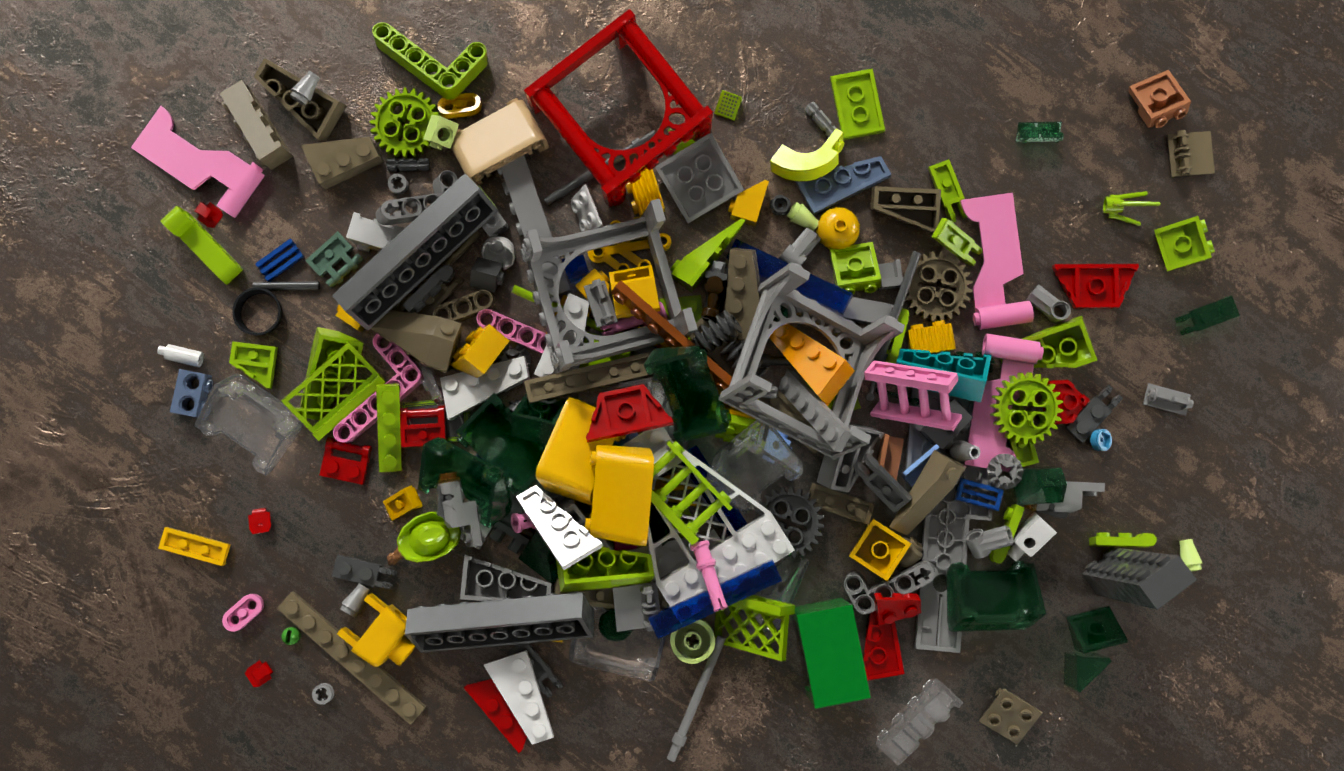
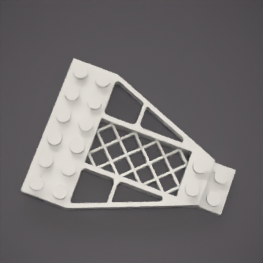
M661 427L644 431L622 446L651 448L655 464L671 449L666 442L670 440L674 443V441L670 438L665 428ZM685 450L682 453L694 467L701 466L733 489L734 492L729 495L731 499L741 495L764 512L763 515L735 531L720 508L717 512L724 523L712 521V516L705 522L708 523L706 535L696 534L698 537L704 538L705 541L709 539L719 542L709 548L712 558L716 561L714 568L723 595L795 551L773 514L688 451ZM675 456L653 477V489L655 488L656 479L669 482L674 476L676 467H685L678 465L682 462L678 456ZM672 468L670 479L659 477ZM694 474L700 484L702 481ZM689 475L686 477V482L680 483L685 485L682 498L669 494L666 497L682 501L685 498L687 487L696 488L698 485L688 483ZM707 489L705 493L711 503H713L715 499L709 489ZM701 495L697 501L693 502V504H697L694 517L684 514L682 517L694 521L697 518L699 505L709 507L711 504L700 502ZM658 510L670 532L658 541L653 542L650 525L648 527V542L656 585L681 623L712 602L702 572L696 568V557L693 558L690 553L694 552L690 549L691 543L688 541L686 547L678 534L680 532ZM711 524L724 527L721 539L709 536ZM728 528L731 535L725 538L726 530ZM670 538H675L689 561L660 579L654 548Z

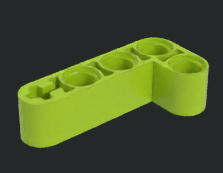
M176 205L160 220L171 233L178 236L226 285L243 271V268L186 210Z

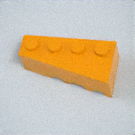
M790 324L778 327L769 337L827 406L855 371L846 359Z

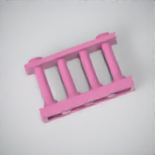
M875 360L864 372L865 380L877 382L879 402L870 412L872 417L954 431L962 419V414L951 413L949 393L958 382L957 373ZM886 383L897 385L899 404L888 402ZM907 387L918 389L920 407L909 406ZM927 390L939 392L941 411L929 408Z

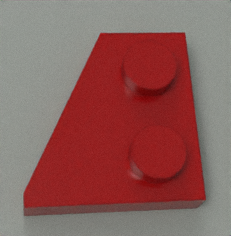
M874 593L875 615L879 626L921 614V600L918 593H892V597H882L881 593Z

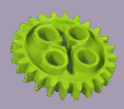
M404 87L403 93H400L396 88L395 95L393 96L387 92L388 99L380 97L382 104H374L378 111L371 112V115L376 119L369 121L372 126H375L370 131L372 134H377L374 140L380 142L379 147L381 149L386 148V152L389 155L394 151L396 158L401 153L404 158L408 157V153H411L416 158V151L419 150L421 154H424V147L431 149L429 141L423 138L431 115L440 116L439 112H434L437 107L435 104H431V98L424 99L425 94L423 92L417 96V91L414 88L409 93L406 87ZM398 106H402V107H403V110H402L401 113H399V114H394V113H393V111H394V109H395L396 107H398ZM417 112H424L421 119H414ZM407 119H408V121H409L410 123H409V124H405L404 127H403L402 122H403V123H406V121H407ZM397 127L396 133L392 135L387 134L389 128ZM412 132L418 133L415 140H408L409 134Z
M1027 372L1025 376L1023 373H1017V378L1014 375H1010V383L1006 380L1001 381L1004 388L996 387L999 395L992 396L996 400V404L990 405V407L996 408V411L991 413L990 416L997 417L993 424L1001 425L998 432H1006L1005 438L1010 439L1013 436L1012 442L1018 443L1020 440L1021 444L1027 445L1028 440L1031 444H1036V438L1039 441H1044L1043 434L1052 436L1049 429H1058L1054 422L1062 420L1057 416V413L1064 411L1058 408V405L1063 403V401L1056 399L1060 392L1052 391L1056 385H1047L1048 378L1041 380V374H1035L1033 377L1032 372ZM1015 391L1020 393V399L1017 402L1013 399ZM1039 392L1042 396V399L1040 403L1037 404L1035 401V395ZM1008 405L1044 407L1045 411L1008 409ZM1014 413H1017L1019 418L1016 424H1013L1011 420ZM1035 415H1039L1040 422L1035 426L1033 419Z

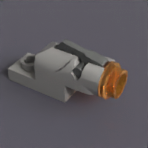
M457 472L439 474L440 480H437L436 497L437 516L443 518L447 528L464 527L462 539L467 547L482 546L476 501L464 502L465 495Z
M1054 481V488L1025 491L1024 507L1037 513L1066 518L1069 513L1082 508V491L1083 496H1097V492H1105V483Z

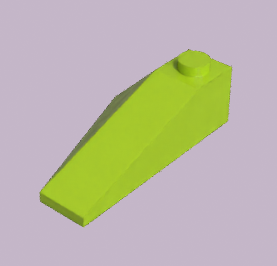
M741 218L684 256L681 261L677 259L670 269L673 271L671 273L672 278L692 293L704 278L706 271H709L712 267L713 261H717L744 226L745 220Z
M1082 316L1021 338L1040 342L1041 347L1044 348L1043 357L1034 364V368H1077L1097 361Z
M317 327L306 378L348 341L360 354L362 353L364 342L339 331ZM347 349L341 355V363H355V355ZM339 357L333 363H338ZM328 366L324 371V378H338V366ZM341 366L340 378L347 379L354 370V367ZM311 381L308 384L307 392L321 393L322 381ZM324 381V393H337L338 382ZM340 382V389L346 382ZM302 396L300 407L304 408L305 396ZM307 396V408L321 407V396ZM323 397V408H329L335 397ZM307 411L306 418L320 420V412Z

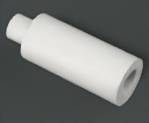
M168 344L166 347L159 346L157 350L158 354L164 355L165 360L195 367H201L203 364L204 353L171 344Z

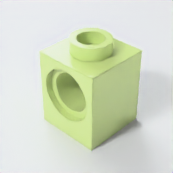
M431 115L423 139L429 141V146L441 151L443 147L451 149L459 124L441 116ZM442 128L443 136L439 139L438 131Z

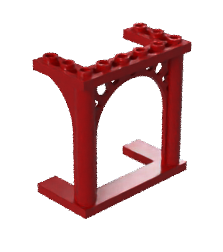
M628 9L524 89L529 106L535 115L540 111L545 114L599 182L604 202L609 208L613 205L617 207L625 201V196L627 195L625 185L629 182L633 184L638 181L643 171L646 169L652 170L659 164L658 160L664 155L668 157L677 149L676 146L682 141L686 143L692 139L696 142L698 139L711 133L713 111L708 105L703 107L637 25L635 14L631 9ZM613 40H615V44L620 50L626 45L630 47L657 81L665 99V114L658 131L644 144L627 150L609 149L590 139L550 89ZM672 101H675L676 106L680 105L681 108H671L670 104ZM672 114H681L684 116L685 121L677 125L671 123L669 117ZM668 127L675 130L669 131V135L664 134V130ZM654 143L655 146L653 148H650L649 144ZM604 154L610 155L608 165L605 163L607 159L602 157ZM637 154L638 159L634 158L633 163L630 165L629 157ZM618 156H623L626 161L625 167L621 171H617L614 168V160Z

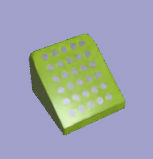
M722 90L714 114L735 121L742 97Z

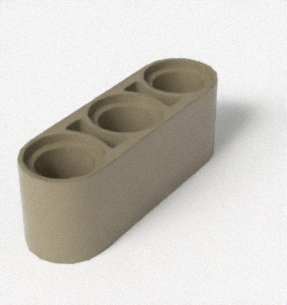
M479 290L438 305L432 311V316H439L440 312L447 311L449 315L447 319L462 322L476 317L481 310H493L496 301L489 291ZM483 296L490 297V302L486 306H480L479 304L480 298ZM464 303L469 304L467 313H459L460 305Z

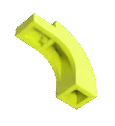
M835 129L824 145L811 153H799L782 144L770 160L771 172L792 181H811L825 176L839 164V153L845 144L843 142V132Z

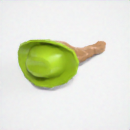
M427 512L414 517L402 527L397 537V549L387 556L388 565H396L403 558L418 563L433 561L448 554L459 543L461 536L460 527L447 528L443 518L437 516V512Z

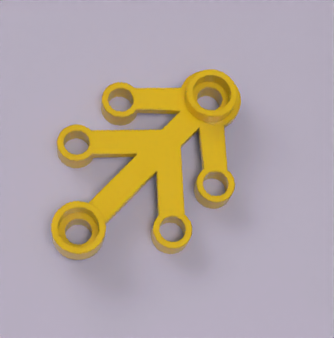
M614 220L610 223V225L619 223L620 221ZM660 233V237L667 240V243L663 245L664 251H667L671 247V238L666 233ZM648 240L627 241L600 248L602 254L599 256L594 254L595 250L587 251L588 257L592 262H605L616 271H619L622 266L627 267V269L630 268L628 264L619 263L610 256L614 254H620L637 267H641L642 263L651 265L649 260L641 259L632 252L650 249Z

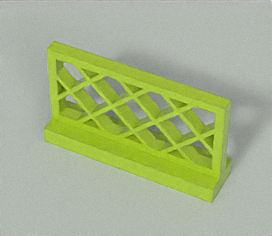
M348 341L283 398L281 402L320 441L339 422L376 391V384H384L385 378ZM349 349L355 355V363H341V355ZM339 357V362L333 363ZM357 358H358L363 364H357ZM328 366H338V378H324L325 369ZM341 366L354 367V379L340 378ZM357 367H366L372 373L367 379H356ZM311 381H322L321 393L307 392L308 384ZM324 381L338 382L337 393H324ZM340 382H354L353 391L350 394H340ZM295 395L305 396L304 408L294 407L289 400ZM307 396H321V407L307 408ZM323 397H337V405L333 409L323 408ZM339 397H345L342 401L339 402ZM307 411L320 412V420L312 425L306 419Z
M732 590L725 594L724 598L731 614L726 617L724 609H719L716 612L715 641L718 635L722 636V628L725 626L729 636L726 638L724 645L781 662L786 661L789 615L795 614V605L737 590ZM742 609L748 617L744 622L738 614ZM758 614H761L765 621L761 627L755 618ZM733 618L739 626L735 631L729 623ZM776 618L781 619L779 631H777L773 624ZM750 622L755 629L752 635H750L746 628ZM767 627L773 635L769 640L763 632ZM740 631H742L744 637L746 638V641L743 644L737 637V634ZM757 636H759L763 643L761 648H758L754 642ZM775 640L779 645V654L775 653L771 646Z

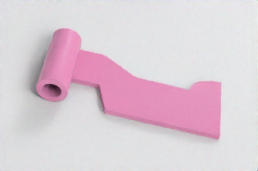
M160 106L131 148L192 190L197 189L208 179L214 177L228 187L216 206L236 218L265 177L262 174L264 169L254 162L249 165L230 151L199 150L172 132L174 128L173 118L164 107Z
M1013 192L960 200L965 215L971 221L978 222L983 253V265L972 289L975 313H973L974 326H978L979 330L1033 322L1034 312L1030 301L1009 304L1005 302L1003 284L1024 274Z
M985 334L982 344V355L987 354L992 355L991 357L1003 358L1000 379L986 381L982 401H974L973 418L970 422L968 443L979 447L980 456L977 459L964 461V465L987 468L991 459L999 454H1010L1016 457L1015 453L1006 447V432H998L1001 425L993 424L997 417L990 416V414L995 412L996 408H992L990 405L996 404V400L992 398L993 395H999L996 387L1004 388L1001 381L1006 380L1010 383L1009 376L1014 375L1017 378V373H1023L1024 376L1027 372H1032L1033 374L1034 364L1042 359L1044 348L1041 347L1040 342ZM1015 391L1013 394V399L1016 402L1020 397L1018 391ZM1008 405V409H1012L1013 405ZM1001 465L1002 471L1009 472L1012 468H1005Z

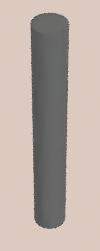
M253 282L252 287L264 288L269 291L320 290V282Z

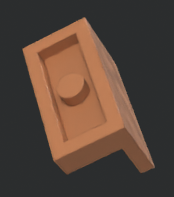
M884 434L880 440L877 461L879 466L881 465L897 481L904 439Z

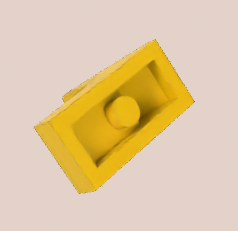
M412 485L383 501L392 521L423 506L416 489Z

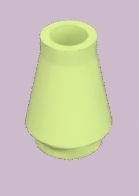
M795 202L786 215L790 218L791 222L813 231L818 226L819 220L815 218L803 203Z
M1193 539L1179 541L1180 558L1191 572L1202 570L1201 564L1203 562L1193 543Z

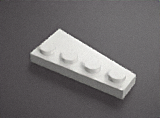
M536 485L516 496L522 509L563 570L603 547L600 540L594 538L585 527L580 526L572 519L570 514L557 506L556 502Z

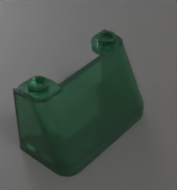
M699 346L662 347L652 350L644 363V367L648 375L655 373L653 375L654 379L660 380L674 413L672 417L673 423L676 422L677 431L673 433L675 441L682 443L726 432L729 422H731V413L725 408L724 403L719 400L720 393L707 364L705 350Z
M493 393L456 431L459 435L457 440L465 448L470 446L507 482L505 486L514 495L517 492L521 494L537 480L536 468L546 443L533 434L511 413L508 407H505L502 400Z
M434 438L423 444L418 490L427 494L429 489H437L439 483L461 480L465 498L470 501H476V504L479 505L478 514L481 515L480 523L488 528L511 512L513 501L505 473L499 467L493 466L443 438Z
M1017 561L1004 571H970L968 565H964L963 562H955L946 570L947 624L949 631L1022 630L1031 627L1046 615L1034 563Z

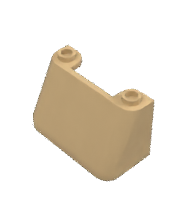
M512 99L504 108L463 130L457 129L451 149L464 173L477 186L483 184L481 179L484 178V175L488 178L491 176V172L527 153L529 155L533 154L532 149H538L541 153L549 148L543 132L524 100Z

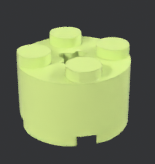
M691 616L681 623L678 621L674 625L670 635V645L673 653L679 660L688 664H697L712 654L715 647V635L712 627L706 620L697 616ZM694 634L699 641L690 645L689 640L686 638Z

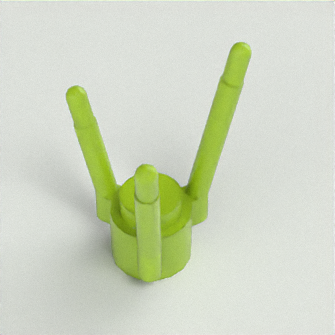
M1147 191L1109 195V197L1105 196L1103 213L1108 214V218L1140 226L1141 222L1118 213L1123 212L1124 206H1160L1161 203L1123 200L1148 195Z

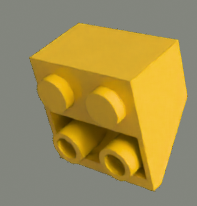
M652 265L609 272L611 290L621 280L654 310L660 311ZM613 297L617 319L633 316L628 307L619 304Z
M490 324L483 328L479 326L466 337L465 341L467 343L462 348L459 347L453 355L454 360L450 365L455 369L478 378L485 374L509 340Z

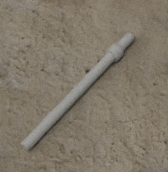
M718 635L716 638L714 650L708 657L679 730L674 733L672 738L673 744L667 756V759L675 762L681 746L683 747L687 740V731L726 640L721 635Z

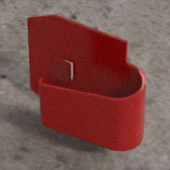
M201 201L194 210L199 215L197 220L210 228H214L223 217L221 209L211 202L207 205Z
M266 508L252 510V515H248L249 530L252 534L269 532L271 517L270 512H267Z
M259 660L247 668L245 675L253 687H260L272 679L270 675L273 671L267 662L262 663Z

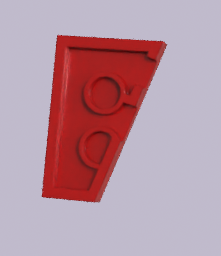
M875 611L869 613L863 653L867 681L905 674L896 624L893 622L879 626Z

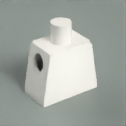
M1033 512L1016 531L1013 538L1015 544L1009 549L1007 554L1016 562L1024 553L1032 557L1057 532L1036 512ZM1031 538L1028 543H1024L1025 539Z

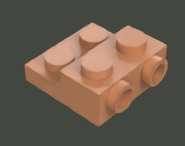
M1169 70L1129 86L1128 92L1138 105V114L1148 128L1153 126L1160 128L1169 119L1175 117L1176 120H1179L1188 113L1191 100Z

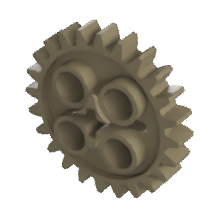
M934 251L930 253L929 258L925 253L921 255L922 261L919 260L905 302H911L908 310L915 308V316L920 312L922 313V320L926 319L927 316H930V322H934L936 317H938L939 321H944V316L951 320L952 313L958 316L960 314L958 308L964 310L966 305L963 302L971 300L966 296V294L973 292L972 289L967 288L973 281L966 280V277L971 273H964L962 271L966 267L965 264L957 265L959 258L951 261L952 254H949L946 258H944L943 251L937 257ZM923 270H929L931 272V280H927L923 277ZM945 273L953 275V283L945 281ZM937 282L938 287H954L956 291L945 288L936 291L935 287H919L917 284L921 283L932 286ZM921 291L929 294V301L921 300L919 295ZM942 294H947L950 296V304H944L942 302Z

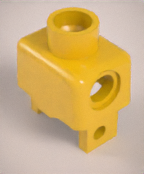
M373 593L368 594L364 601L380 613L361 638L347 627L341 628L337 635L353 647L351 651L373 667H379L388 659L401 666L415 649V645L405 635L407 617L393 604L388 606Z

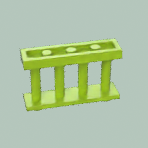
M668 440L666 444L671 449L654 464L653 477L675 456H678L686 466L663 488L656 491L652 488L651 502L693 546L699 540V537L696 535L699 532L698 529L723 505L730 511L733 508L729 504L732 499L723 490L719 493L682 454L685 450L677 441L672 443ZM693 472L702 482L677 506L673 505L670 507L665 502L668 499L666 496ZM709 489L717 499L692 523L688 522L686 524L681 519L682 513Z

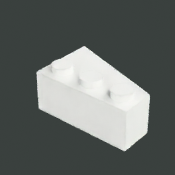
M354 212L346 237L357 245L359 250L369 252L372 249L379 253L405 228L396 225H382L375 218L370 220Z

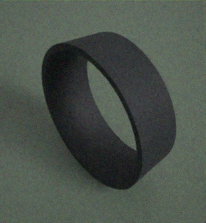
M258 287L250 288L243 291L236 298L232 309L233 320L237 327L247 334H268L274 331L280 324L282 306L276 296L269 290ZM257 294H266L276 300L278 317L271 328L257 333L245 326L241 311L244 303L250 297Z

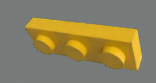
M164 527L158 549L225 566L231 544Z

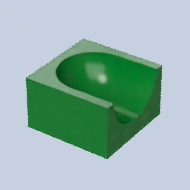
M843 598L795 606V614L791 615V617L797 624L809 679V686H805L806 695L814 708L817 709L871 698L852 604Z

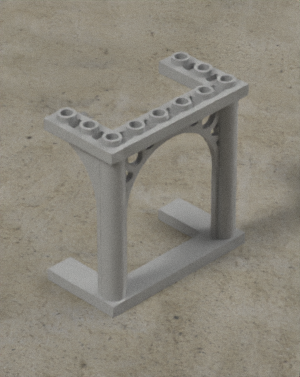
M660 199L652 200L640 218L567 236L544 238L538 236L537 229L527 231L526 237L523 239L524 244H522V249H520L523 262L528 263L529 270H526L528 281L534 284L533 299L535 304L540 306L539 320L541 326L546 327L545 341L547 347L552 348L553 356H551L553 368L558 369V373L568 371L573 366L664 343V339L659 334L652 333L647 326L615 335L598 336L579 329L567 318L559 300L560 278L566 266L575 257L587 251L647 237L670 316L668 322L687 338L697 330L692 308L681 310L659 234L660 228L666 221ZM558 256L559 259L560 257L564 256L565 261L563 263H560L556 258L553 257ZM547 262L552 263L557 267L558 272L550 275L543 270L542 265ZM545 279L552 280L554 286L552 288L547 287L549 283ZM556 302L558 306L554 308L551 303ZM559 321H563L566 326L561 333H559L561 324L558 325ZM568 331L576 333V340L572 345H569L568 340L563 341L564 335ZM581 338H587L589 343H582L583 346L579 347Z
M790 262L759 285L758 292L761 294V298L730 385L721 392L719 400L818 452L836 459L869 444L871 435L854 426L848 427L865 376L864 372L883 344L903 333L905 325L898 322L896 318L885 315L864 328L859 327L852 320L839 316L835 311L819 305L817 301L808 299L795 290L808 281L810 272L803 269L801 265ZM780 305L789 309V318L783 316ZM774 317H776L779 321H773ZM790 323L811 326L830 341L839 356L845 359V355L851 354L847 362L855 371L837 393L831 409L852 432L842 453L834 451L815 429L758 400V398L770 392L772 383L755 374L767 340L780 326ZM841 339L850 342L851 347L849 349L841 348Z

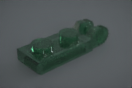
M1229 296L1191 310L1188 314L1177 317L1175 320L1176 323H1181L1189 318L1192 319L1194 326L1186 327L1180 331L1181 335H1185L1240 316L1233 296Z

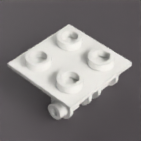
M585 184L571 199V207L573 212L577 214L581 232L603 227L592 196Z

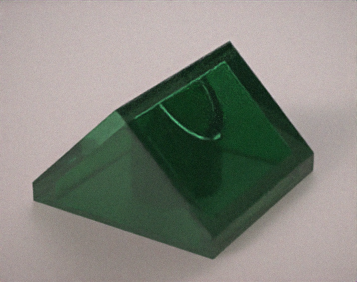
M1110 606L1067 617L1073 645L1078 652L1085 654L1128 643V639Z
M1064 652V684L1080 693L1112 660L1098 653Z

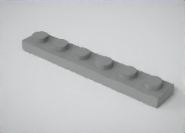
M787 369L778 389L831 448L842 453L852 432L795 371Z

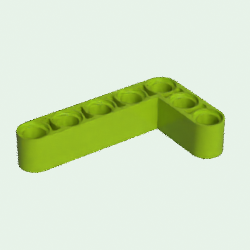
M380 22L372 28L376 46L448 100L458 97L488 64L486 47L480 42L471 43L446 68L389 24Z

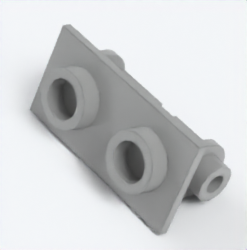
M597 279L592 281V284L583 286L597 328L617 323L618 320L605 281Z
M1148 383L1143 405L1186 416L1188 408L1191 409L1193 407L1194 401L1190 400L1191 394Z

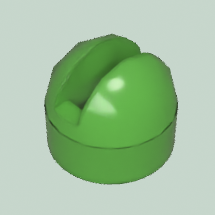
M288 627L282 632L281 638L285 644L294 645L299 642L301 633L296 627ZM289 631H292L289 642L287 640Z

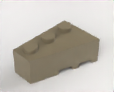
M370 137L301 145L319 185L325 190L384 163L375 142Z

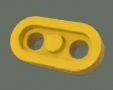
M464 93L452 100L441 98L438 101L437 107L442 117L452 119L476 115L480 112L482 104L477 94Z

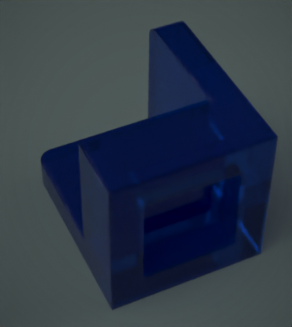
M583 254L575 257L565 268L570 283L581 280L590 273Z

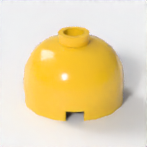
M842 207L829 209L822 214L816 228V234L821 238L819 242L829 250L830 248L844 249L850 247L856 242L860 233V224L856 215Z

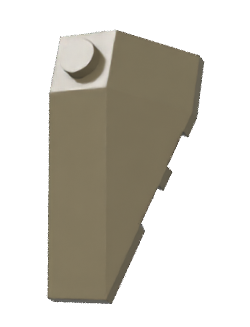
M390 310L371 329L389 342H393L401 347L408 355L411 354L417 358L424 366L447 373L461 338L462 323L438 316Z
M934 450L909 492L912 499L899 509L889 527L908 535L957 485L967 466Z

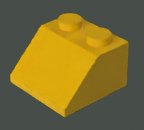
M871 519L848 556L888 581L912 543L875 519Z

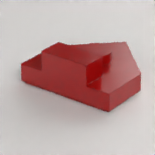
M1069 380L1048 381L1047 385H1056L1052 390L1053 392H1060L1056 399L1063 401V403L1058 405V408L1064 411L1057 413V416L1062 420L1055 421L1054 424L1073 423L1090 399L1081 394Z

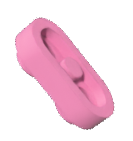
M257 594L246 595L232 606L222 618L225 629L231 632L241 630L258 616L264 608V601L261 596ZM251 601L256 603L255 609L250 607ZM234 616H238L239 622L237 624L233 621Z

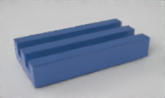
M290 238L256 262L255 265L260 269L265 279L270 282L305 256ZM292 246L291 249H289L287 252H285V253L282 254L280 257H278V258L275 259L273 262H271V263L268 264L266 267H264L265 264H267V263L270 262L272 259H274V258L277 257L279 254H281V253L284 252L286 249H288L289 247ZM295 252L297 253L296 256H294L293 258H291L289 261H287L286 263H284L282 266H280L279 268H277L275 271H273V272L270 273V274L268 273V271H270L272 268H274L275 266H277L278 264H280L282 261H284L286 258H288L289 256H291L293 253H295Z
M960 478L954 500L999 511L1004 489ZM964 484L996 492L998 495L995 497L965 489ZM962 493H966L980 498L992 500L996 503L995 505H991L973 499L961 497Z

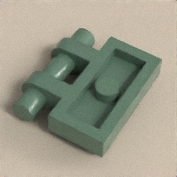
M337 231L305 261L320 277L329 273L332 277L326 283L330 288H333L337 283L343 282L344 277L351 270L355 271L359 267L358 264L364 258L359 253L351 258L348 254L354 248ZM343 259L346 264L336 271L333 267Z

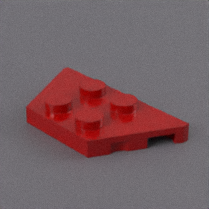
M1139 264L1052 265V269L1074 309L1119 308L1124 300L1125 292L1128 291L1131 280L1139 268Z
M641 384L599 393L586 439L587 443L671 426L674 423L671 416L664 411L661 404L651 395L647 387Z
M492 678L464 686L463 688L515 750L520 753L527 736Z

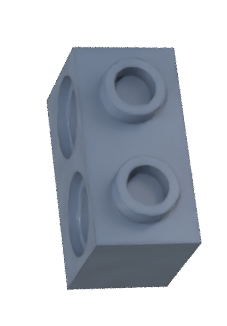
M179 369L170 412L203 418L204 414L208 411V393L213 388L212 376ZM198 378L199 386L196 389H194L192 387V382L194 379ZM190 400H193L195 403L194 408L189 411L187 404Z

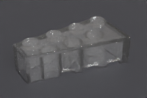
M936 678L933 681H927L922 687L923 692L918 697L914 696L908 702V708L903 714L901 712L893 718L891 727L888 730H882L876 738L878 741L875 744L898 766L919 747L920 743L918 740L920 738L923 740L928 738L934 732V725L937 722H945L950 717V709L954 706L959 708L964 703Z

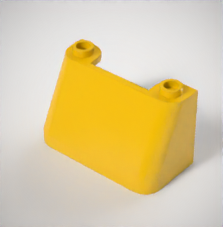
M569 397L563 406L538 463L536 479L546 491L592 505L595 469L594 465H590L591 451H595L596 445L613 446L614 441L620 442L621 439H625L626 435L587 443L586 435L589 432L592 415L596 407L579 399Z
M596 445L595 451H591L590 465H594L595 469L592 512L590 518L585 519V528L595 538L636 546H646L654 472V456L651 448Z

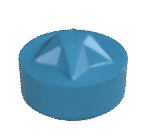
M1096 429L1092 432L1090 442L1093 449L1096 451H1107L1110 449L1112 436L1108 430Z

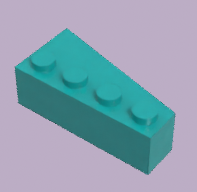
M900 349L896 364L957 373L958 382L950 391L949 396L981 402L992 355L984 354L983 358L973 357L972 353H963V356H951L950 352L943 351L936 355L931 354L928 350Z

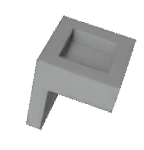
M896 259L891 263L878 264L881 274L879 291L900 288L903 281L900 259Z

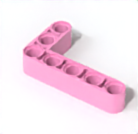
M490 309L481 310L477 314V323L482 328L486 326L482 322L484 316L492 315L493 322L490 325L509 341L543 354L542 345L545 342L544 335L546 333ZM506 323L513 324V330L509 334H504L502 331ZM532 332V341L528 343L523 342V334ZM561 397L554 398L553 400H544V402L554 405L559 402Z
M376 334L373 337V346L397 373L385 384L400 385L399 398L401 402L424 381V372L412 357L395 343L389 342L386 348H381L380 341L383 337ZM397 354H402L403 362L396 365L394 357ZM416 370L418 373L417 379L409 381V372ZM376 392L335 426L333 436L338 442L352 443L377 422V409L375 408ZM361 413H365L367 420L361 425L358 422V416ZM348 427L350 435L344 439L341 436V431L343 428Z

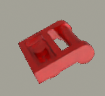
M445 405L428 409L408 410V408H400L401 447L447 445ZM438 417V423L408 424L409 418Z
M328 437L325 443V452L319 476L364 485L372 446L342 443L336 441L335 438ZM334 449L359 454L362 456L361 462L333 456Z

